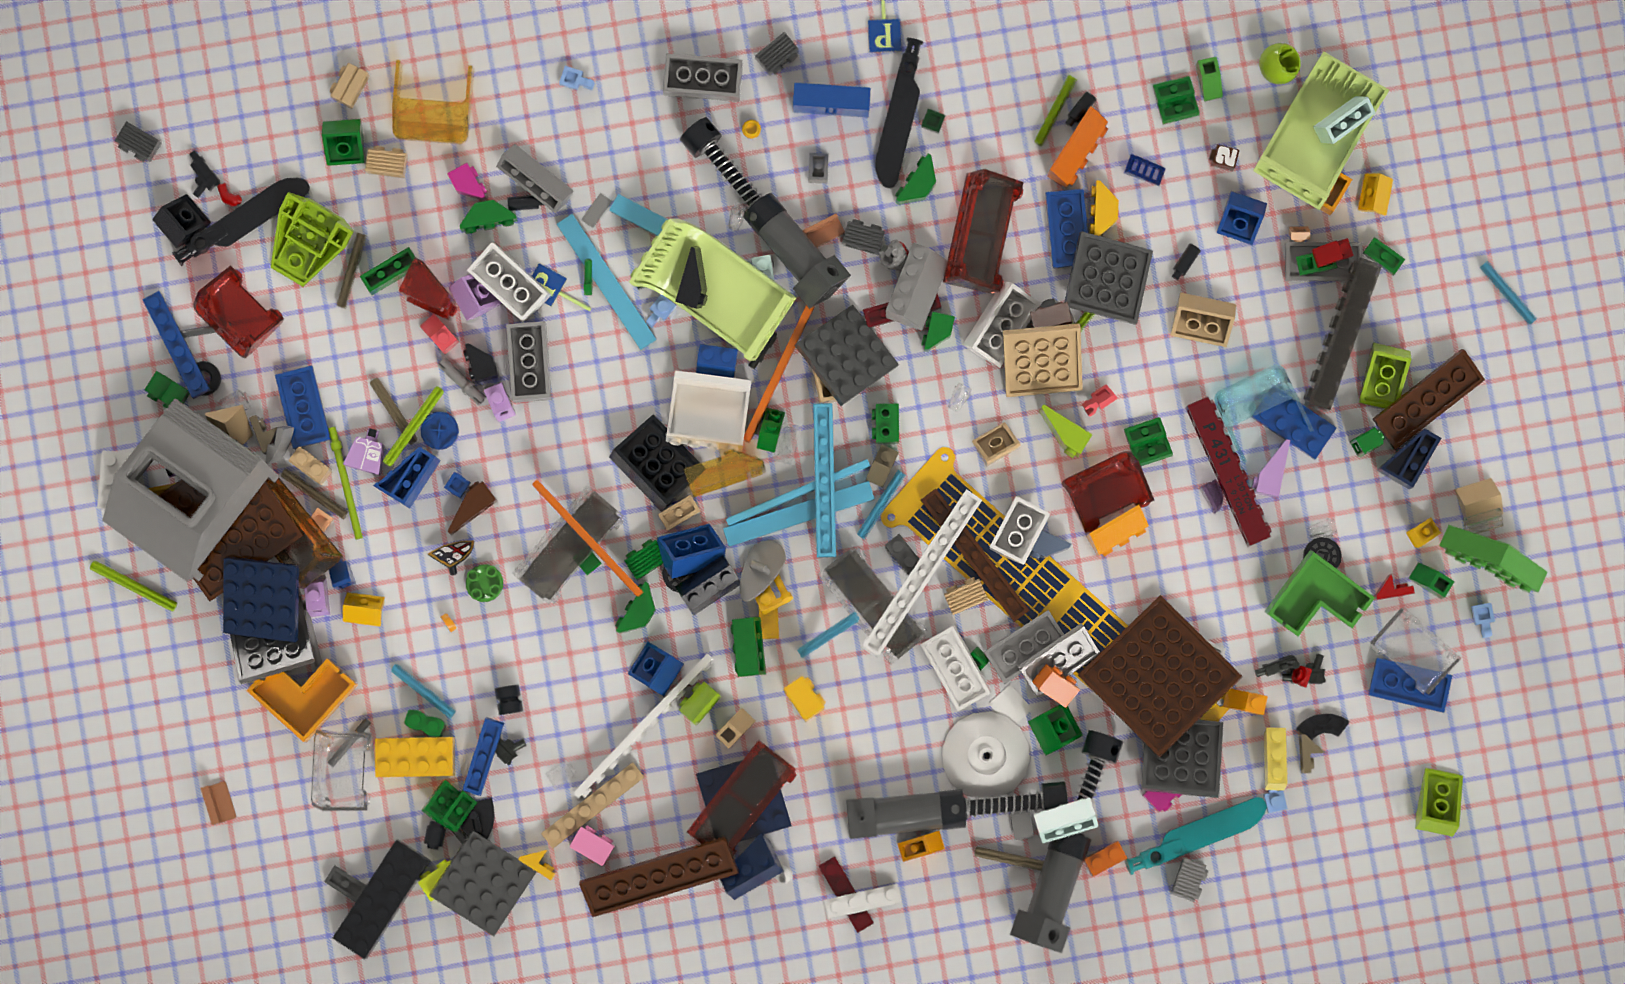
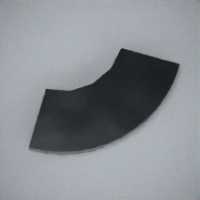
M1319 714L1301 722L1296 727V730L1303 735L1305 734L1311 740L1323 733L1339 737L1350 721L1335 714Z

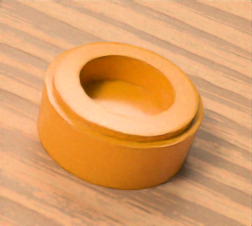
M445 613L440 616L450 632L456 630L457 627L448 614Z

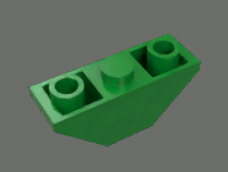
M929 153L926 157L922 156L916 164L918 168L915 173L910 172L905 180L908 182L904 188L900 187L895 194V197H897L896 204L901 205L923 201L936 185L932 156Z
M495 200L474 203L459 226L462 232L471 234L477 232L476 229H495L496 225L503 224V227L512 226L518 219L516 214Z
M646 581L644 584L640 583L638 585L644 593L639 597L636 596L634 601L630 600L625 607L627 612L624 618L620 616L616 622V632L619 634L647 627L656 609L650 585Z

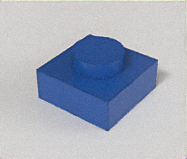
M454 472L444 488L461 499L471 482Z

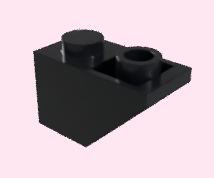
M469 343L465 344L466 349L463 350L466 361H470L471 368H468L471 379H475L476 383L499 377L494 358Z

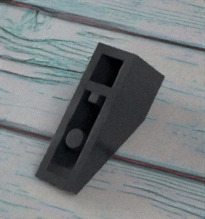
M694 246L690 249L675 302L698 309L706 304L708 296L706 295L707 285L701 249L698 246Z

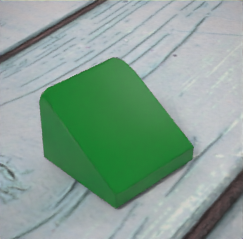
M585 547L573 557V560L586 575H589L602 564L588 547Z
M976 647L970 653L981 671L989 662L988 658L979 647Z

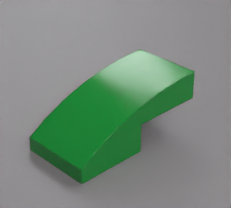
M1313 253L1296 257L1300 276L1337 269L1336 262L1317 268Z

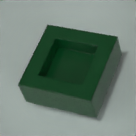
M927 109L921 128L939 134L946 115Z

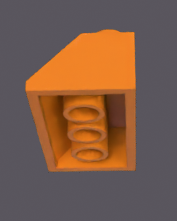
M1089 107L1047 177L1065 188L1069 184L1073 186L1078 178L1076 175L1078 169L1083 170L1088 162L1086 159L1089 152L1091 154L1094 153L1099 145L1096 141L1099 137L1103 138L1109 129L1106 127L1108 121L1093 107Z

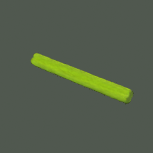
M436 386L383 459L384 464L391 467L443 395L444 391L440 387Z
M93 561L90 565V570L170 611H174L177 607V602L97 561Z

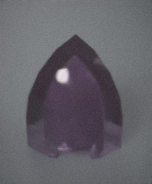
M1216 479L1199 488L1214 515L1221 509L1224 500L1222 489Z

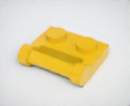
M779 574L774 579V582L781 596L776 599L769 585L755 598L763 615L793 599L791 592H788Z

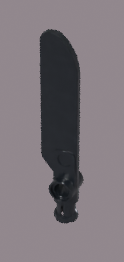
M907 38L906 40L908 42L906 51L902 54L876 155V174L879 182L885 188H893L897 184L920 96V89L914 77L920 59L918 54L923 41L915 38ZM905 63L913 65L911 72H906L903 69Z
M286 178L277 181L201 233L195 234L191 240L185 243L183 248L177 252L173 251L172 254L182 267L184 262L192 257L196 258L200 254L206 253L213 245L222 247L232 245L277 215L288 192L305 196L310 190L308 182L301 178ZM198 240H205V245L202 248L196 247Z

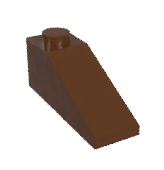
M477 481L469 487L470 491L467 492L448 529L450 535L456 533L497 502V499L483 481L481 483Z

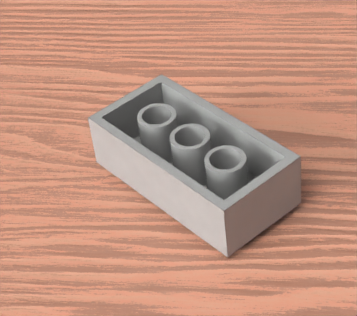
M666 53L663 93L665 96L740 102L743 61L739 59Z
M545 321L506 324L513 403L552 400L547 326Z

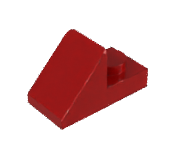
M1348 238L1340 241L1336 240L1312 249L1317 268L1354 256Z
M1389 574L1374 595V601L1414 594V586L1408 587V583L1396 585L1397 589H1395L1392 574Z

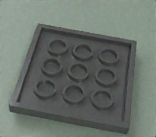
M1080 232L1064 302H1067L1069 308L1136 325L1153 250Z
M851 305L794 345L840 406L899 366L898 362L872 328L867 326L865 319L854 305Z
M299 596L298 640L296 642L230 634L240 684L315 663L307 617L301 596Z
M1198 720L1160 758L1144 743L1141 790L1219 798L1223 722Z
M472 830L429 896L490 935L495 936L537 871Z

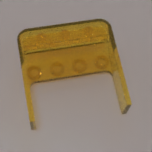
M396 60L392 103V131L395 137L400 140L450 144L465 143L468 140L474 81L473 66L468 65L466 98L463 102L400 98L403 65L400 60Z
M731 449L725 451L724 456L685 468L684 471L693 497H697L766 473V467L762 459Z

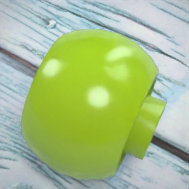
M1272 44L1260 56L1259 67L1261 74L1273 84L1282 85L1289 83L1300 71L1301 61L1299 54L1289 44Z

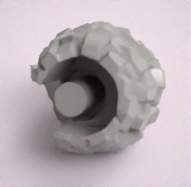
M892 240L888 246H883L880 249V262L887 269L901 270L908 257L909 250L906 249L904 243Z

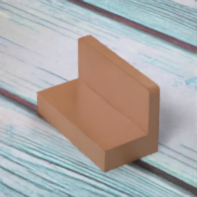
M837 213L803 230L817 248L845 234Z
M225 781L200 788L212 825L237 817Z

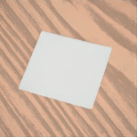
M1011 684L989 703L997 714L1008 717L1015 724L1032 710L1031 706Z

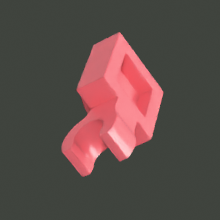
M1105 384L1090 394L1092 398L1085 401L1082 406L1090 417L1096 413L1098 407L1102 410L1117 400V397Z

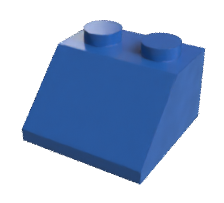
M1231 191L1216 233L1253 245L1264 218L1267 203Z
M700 344L696 373L734 378L738 349Z
M647 642L628 675L665 696L684 663Z

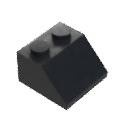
M188 194L162 206L152 219L176 248L184 245L195 234L200 233L211 224V221Z

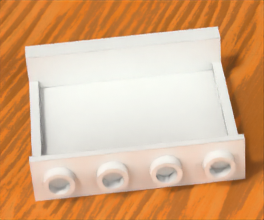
M675 370L666 442L672 445L689 444L693 448L704 446L710 450L727 449L731 453L742 451L751 380Z

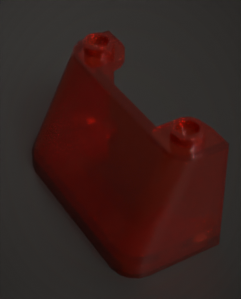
M415 257L398 291L409 296L407 297V302L449 321L450 317H454L458 308L455 306V300L424 261Z
M230 265L197 292L193 308L240 357L247 358L283 323L284 318L277 309L270 308L267 311L241 286L242 274Z
M1130 451L1116 454L1064 479L1061 483L1085 533L1098 529L1100 525L1099 519L1131 504L1135 506L1140 505L1142 508L1154 501L1141 465Z

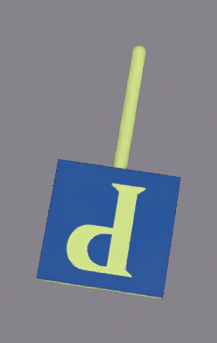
M881 0L882 20H868L869 53L902 51L900 19H886L885 0Z
M540 263L538 264L532 277L552 294L545 304L552 307L557 296L560 295L588 311L591 310L590 307L561 292L567 278Z

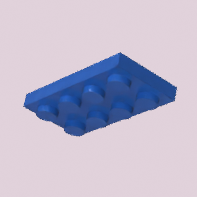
M1084 189L1046 192L1053 269L1072 267L1079 233H1088Z
M313 366L276 374L275 378L287 426L294 427L291 439L293 449L331 440Z
M1274 385L1251 416L1284 440H1290V444L1314 460L1336 430V427Z
M1376 658L1368 696L1445 713L1453 675Z

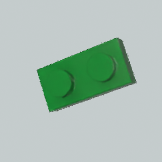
M1375 237L1362 253L1393 276L1406 260Z

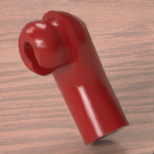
M226 183L217 186L223 203L230 206H237L242 203L240 195L229 193Z

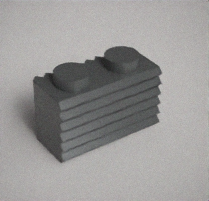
M783 32L757 53L755 59L769 76L773 73L777 75L783 70V65L786 62L791 63L798 57L799 49L788 35Z
M127 121L115 139V142L119 144V149L126 153L128 151L135 153L134 157L143 163L145 160L151 162L162 144L160 140Z
M853 219L852 222L848 221L842 245L879 255L885 234L882 227L871 224V227L863 225L864 222Z
M898 534L885 545V549H888L887 551L890 552V555L895 558L897 564L909 576L919 558L902 536Z

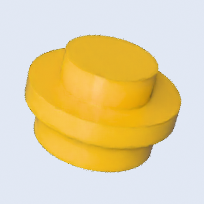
M747 120L742 126V132L745 137L754 139L759 136L761 126L756 120Z

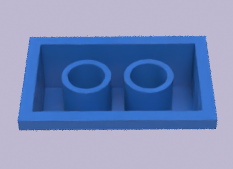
M710 523L657 537L663 565L671 578L698 572L722 555L725 557L726 547Z

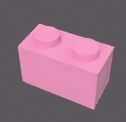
M588 825L585 828L580 827L569 847L597 864L604 866L615 848V845L612 844L613 840L605 835L602 838L595 834L597 831Z

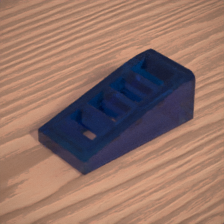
M1131 154L1124 174L1160 186L1166 168ZM1134 162H1137L1135 171L1131 170ZM1141 164L1145 165L1142 174L1138 173ZM1148 167L1152 168L1149 177L1145 176ZM1155 170H1159L1156 180L1152 179Z

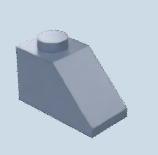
M1042 530L1029 556L1038 560L1039 558L1043 559L1068 550L1072 543Z

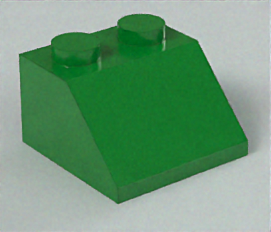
M361 119L323 121L322 140L327 166L365 163Z
M1061 704L1028 721L1045 756L1083 736L1068 706L1065 708Z

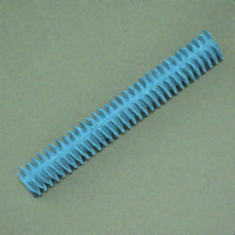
M1489 261L1485 262L1480 267L1482 268L1481 270L1485 272L1486 276L1490 277L1489 279L1493 281L1494 285L1496 284L1497 288H1499L1498 290L1502 292L1501 294L1505 295L1506 299L1510 301L1509 303L1515 306V310L1519 312L1520 316L1524 317L1523 319L1527 321L1526 323L1531 325L1537 317L1535 318V315L1530 312L1531 310L1527 309L1526 304L1524 305L1523 301L1517 298L1518 295L1514 294L1515 292L1505 283L1506 281L1502 279L1501 275L1499 276L1498 272L1492 269L1493 266L1488 263Z
M897 470L858 531L857 535L862 539H866L867 535H869L868 533L874 527L873 524L875 525L876 521H878L877 518L879 519L881 512L883 513L884 506L888 505L890 498L892 499V494H894L895 490L897 491V486L901 485L902 478L905 479L904 476L906 475Z
M852 612V614L843 618L842 621L840 620V622L831 626L830 629L828 628V630L817 635L816 638L814 637V639L805 643L804 646L802 645L797 650L800 657L804 658L812 651L824 645V643L859 622L857 613Z
M395 664L391 669L393 674L397 675L404 683L427 699L434 707L442 711L449 719L453 717L456 710H452L449 704L447 705L445 701H441V698H437L434 692L432 693L430 689H426V686H422L419 680L417 681L415 677H411L410 673L407 674L404 668H400V665Z

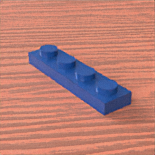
M488 717L485 718L462 789L463 791L478 796L482 795L505 723Z

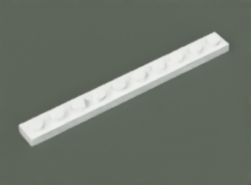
M967 489L965 490L861 646L863 649L876 658L879 657L982 500Z
M708 653L573 792L576 797H587L592 791L590 787L595 782L599 784L606 777L604 774L608 768L612 770L619 763L617 759L622 754L626 756L633 749L631 747L632 743L635 740L639 742L646 735L644 731L649 726L653 728L660 721L657 717L662 712L666 714L673 707L671 703L675 699L680 700L686 694L684 689L689 684L693 686L700 679L698 675L702 671L706 673L713 666L711 662L713 658Z

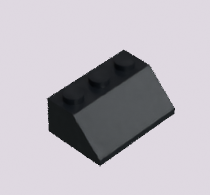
M722 555L675 586L692 614L696 615L740 586V580Z

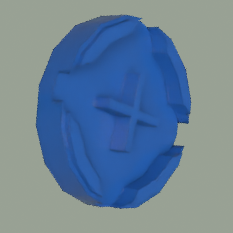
M433 412L428 415L421 424L420 429L421 437L425 444L437 450L447 449L452 446L459 434L456 420L445 412Z

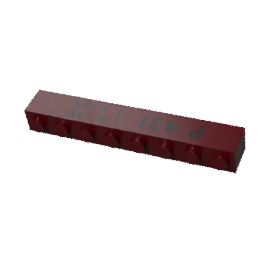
M1205 397L1187 405L1185 409L1247 547L1270 538L1271 528L1268 522L1265 523L1262 518L1264 513L1261 506L1256 505L1254 500L1256 498L1255 492L1252 487H1248L1246 482L1248 480L1247 474L1244 469L1241 470L1239 467V456L1236 452L1233 453L1231 445H1233L1231 438L1228 434L1225 435L1222 429L1225 426L1221 417H1217L1215 413L1217 408L1214 401L1210 400L1209 397Z

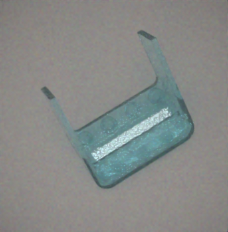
M1280 365L1270 366L1219 390L1215 394V404L1244 464L1247 463V460L1233 433L1234 425L1289 399H1293L1296 401L1310 433L1314 431L1285 369Z

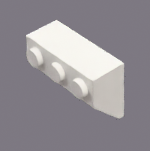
M1016 496L990 545V550L1024 565L1051 513Z

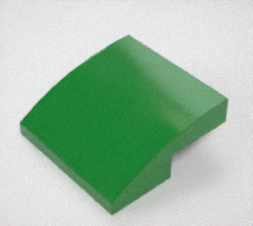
M1190 76L1153 85L1162 124L1200 115Z
M1160 417L1124 429L1137 468L1173 456Z
M443 780L421 811L447 829L457 832L477 802L463 790L458 791L449 782Z

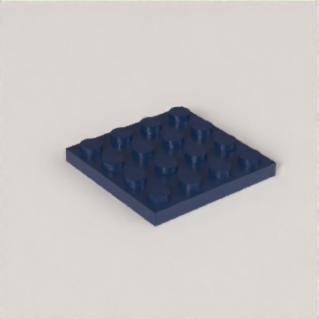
M225 557L223 633L296 642L298 640L299 565Z
M770 752L696 774L715 839L726 837L730 845L757 837L760 833L767 834L792 826Z

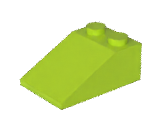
M1373 342L1359 403L1387 408L1400 398L1412 360L1411 351Z
M1043 404L1039 412L1061 448L1064 449V453L1071 458H1074V456L1078 458L1093 434Z
M704 681L702 684L698 682L691 690L693 692L689 699L685 697L679 704L681 707L679 711L696 726L722 697Z
M1430 768L1424 769L1416 811L1415 829L1453 837L1460 827L1463 775Z

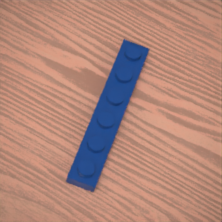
M157 291L142 299L191 397L195 399L210 391L162 293Z

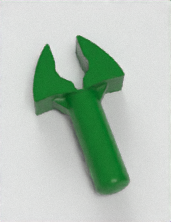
M585 259L584 295H592V260Z

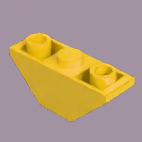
M1096 180L1095 186H1091V197H1094V204H1091L1090 216H1094V221L1090 223V234L1102 236L1118 220L1119 200L1101 181Z

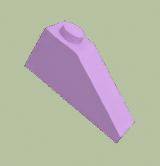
M1286 439L1258 473L1257 477H1254L1252 488H1255V494L1274 498L1279 497L1290 440Z

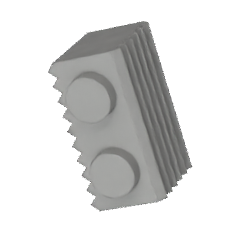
M1183 857L1170 894L1192 902L1195 899H1199L1202 888H1199L1202 880H1206L1208 870H1206L1207 865Z

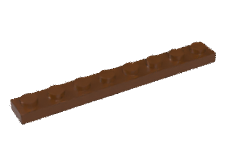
M935 488L920 500L941 527L952 511L941 494ZM964 527L954 545L1012 621L1015 622L1027 613L1029 609L971 533Z

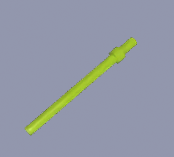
M336 427L328 428L332 442L330 446L335 454L355 540L362 539L363 536L346 467L343 465L342 442L339 441Z

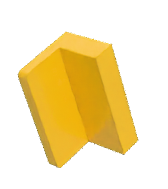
M1365 173L1358 210L1361 212H1375L1386 216L1393 179L1380 173Z
M346 592L343 603V622L380 627L385 597Z

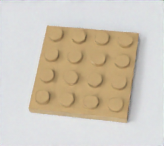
M1080 323L1003 331L1006 397L1083 390Z

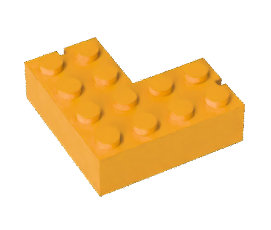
M326 659L303 686L285 671L264 677L266 678L265 680L262 678L255 680L246 691L303 742H308L358 684L346 673L340 674L343 670L332 660Z

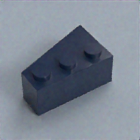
M1423 429L1376 471L1410 490L1415 486L1442 438L1427 429Z
M760 833L735 860L739 870L738 874L721 878L720 881L725 892L736 900L781 874L784 870L770 840L763 833Z

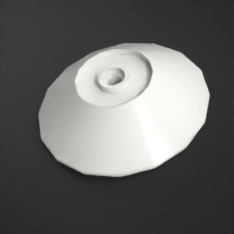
M994 712L973 713L959 720L947 734L942 749L943 768L950 782L957 789H962L963 794L967 796L978 797L979 799H983L984 796L986 799L991 798L992 795L994 798H998L999 795L1002 797L1014 791L1025 778L1030 762L1029 744L1021 728L1008 717ZM984 752L990 753L989 759H984Z

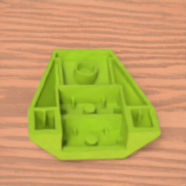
M288 192L279 209L270 268L304 287L346 248L354 230L344 218L312 199Z

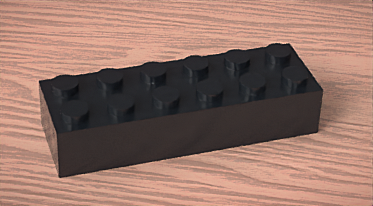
M397 839L332 939L364 960L368 959L431 860Z

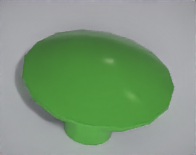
M488 564L474 567L467 573L466 589L468 594L479 602H490L496 599L503 589L501 572Z

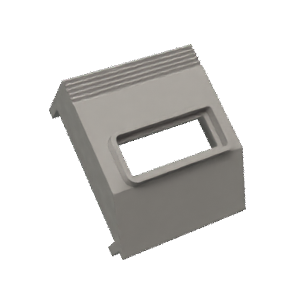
M175 398L116 472L102 521L188 582L192 578L200 581L203 574L197 570L267 478L275 483L279 476L262 458ZM153 460L207 497L191 519L138 482Z

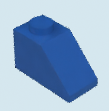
M340 559L332 562V566L328 567L334 589L340 590L356 584L348 561L343 562Z

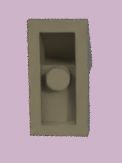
M254 415L249 417L261 450L266 455L268 444L275 442L277 427L265 432L264 430L267 427L264 419Z
M881 445L865 480L883 488L899 452Z
M1305 734L1299 735L1301 773H1311V769H1314V758L1310 754L1325 753V751Z

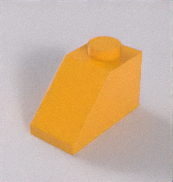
M1230 689L1225 694L1222 707L1255 715H1264L1268 696Z
M940 831L897 843L903 862L945 849Z

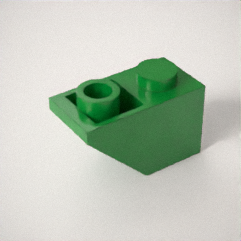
M932 312V316L927 317L925 327H928L929 330L927 335H923L921 346H925V352L930 351L951 337L955 316Z
M771 408L766 409L759 433L757 449L775 453L785 412Z
M1419 562L1408 578L1440 599L1446 597L1455 582L1441 572Z

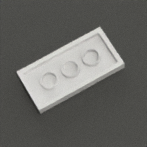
M955 625L920 644L957 711L992 693Z

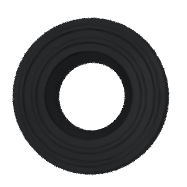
M197 362L201 372L206 371L211 376L208 384L210 391L201 396L210 395L220 386V371L210 362Z

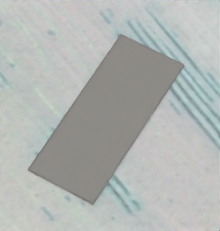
M600 193L581 220L593 228L612 201Z

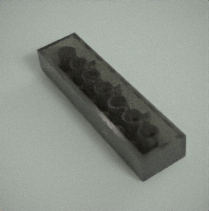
M1361 257L1351 263L1348 273L1351 274L1350 278L1347 281L1345 280L1341 290L1344 292L1343 297L1338 299L1335 309L1338 310L1337 314L1332 316L1329 323L1330 333L1325 335L1322 343L1325 346L1324 350L1319 352L1316 359L1318 367L1315 371H1312L1309 379L1312 384L1309 388H1306L1303 396L1305 405L1324 412L1331 410L1381 271V264Z

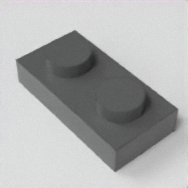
M334 865L324 881L355 902L366 887V884Z

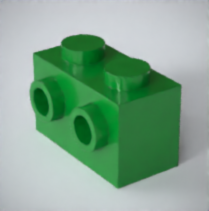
M876 404L875 409H872V420H876V428H872V439H876V444H899V404Z

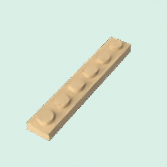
M632 762L541 833L542 836L554 849L645 777Z

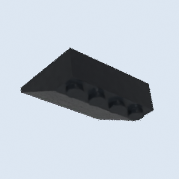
M653 414L615 447L609 458L662 512L706 468L683 444L672 445L666 442L667 428Z

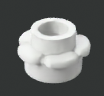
M782 865L784 872L775 876L776 880L780 884L790 883L793 879L792 870Z

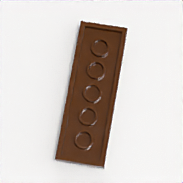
M1461 349L1375 416L1373 421L1391 447L1396 450L1485 381L1467 352Z

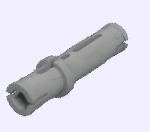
M446 357L439 362L437 366L463 390L462 392L465 395L467 394L478 406L484 402V399L487 397L478 390L473 381H469Z

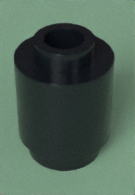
M430 821L429 825H427L424 844H427V848L438 850L439 846L443 847L446 828L438 822Z

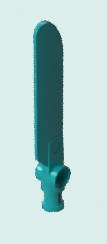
M1255 797L1168 831L1161 845L1149 848L1134 858L1125 859L1127 870L1130 875H1133L1135 871L1159 866L1162 863L1251 829L1264 816L1267 809L1266 802L1261 797ZM1154 851L1159 854V859L1156 862L1150 859V855Z

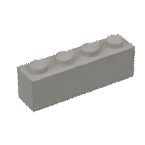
M516 144L502 154L496 166L554 213H557L568 202L574 190Z

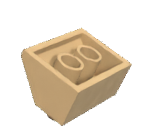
M1180 292L1171 336L1227 347L1235 320L1236 304Z

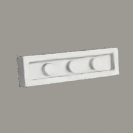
M897 884L822 901L827 920L902 903Z

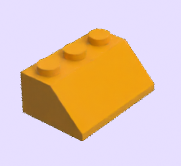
M1137 505L1089 533L1086 537L1097 556L1102 554L1105 557L1113 552L1112 548L1119 544L1122 547L1129 543L1130 540L1128 538L1131 536L1139 537L1146 533L1145 528L1149 525L1140 505Z

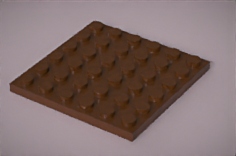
M182 479L158 495L190 519L207 498ZM266 481L197 569L203 574V577L200 581H197L195 578L193 579L209 602L224 591L225 557L268 561L304 536L301 529Z
M1161 595L1078 674V677L1159 758L1243 677Z

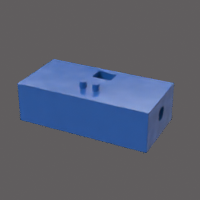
M794 83L793 113L869 118L871 88Z

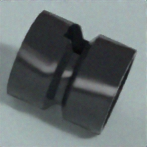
M519 684L495 688L496 699L500 701L497 704L499 715L523 711L522 701L518 699L521 695Z

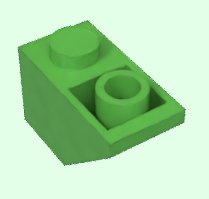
M1217 56L1198 60L1196 70L1204 102L1223 98L1221 73Z

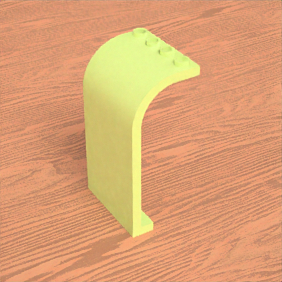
M1323 51L1253 171L1320 210L1373 116L1334 144L1321 143L1313 126L1355 96L1368 97L1376 112L1387 96L1389 89Z
M670 218L666 220L661 227L662 231L659 236L652 240V247L642 256L641 264L632 271L630 275L632 278L629 283L634 287H647L667 297L745 354L744 357L747 360L756 361L797 297L699 227L681 219ZM694 246H698L701 249L707 285L706 295L708 296L706 304L698 309L675 302L690 249Z

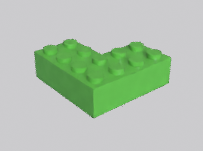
M1451 525L1448 526L1439 545L1445 549L1447 555L1455 557L1456 561L1462 564L1469 562V565L1477 569L1484 567V570L1495 574L1494 577L1504 581V584L1513 588L1516 585L1520 586L1519 589L1530 593V591L1539 593L1548 573L1509 544Z
M1310 550L1264 612L1299 637L1321 606L1347 626L1353 628L1362 616L1356 610L1360 608L1366 611L1375 597Z

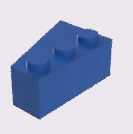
M418 447L393 471L388 472L387 476L381 481L376 482L373 486L410 509L441 460L423 448Z

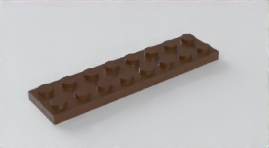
M722 837L581 880L579 886L593 918L738 874L739 870L726 837Z

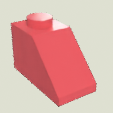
M435 314L420 325L422 330L445 355L459 343Z

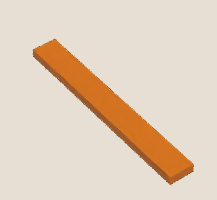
M807 305L805 306L744 434L745 442H751L796 348L794 345L799 341L815 306L810 309Z
M536 479L532 483L533 487L637 597L644 592Z

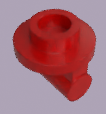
M1299 666L1292 673L1293 682L1307 688L1312 669Z

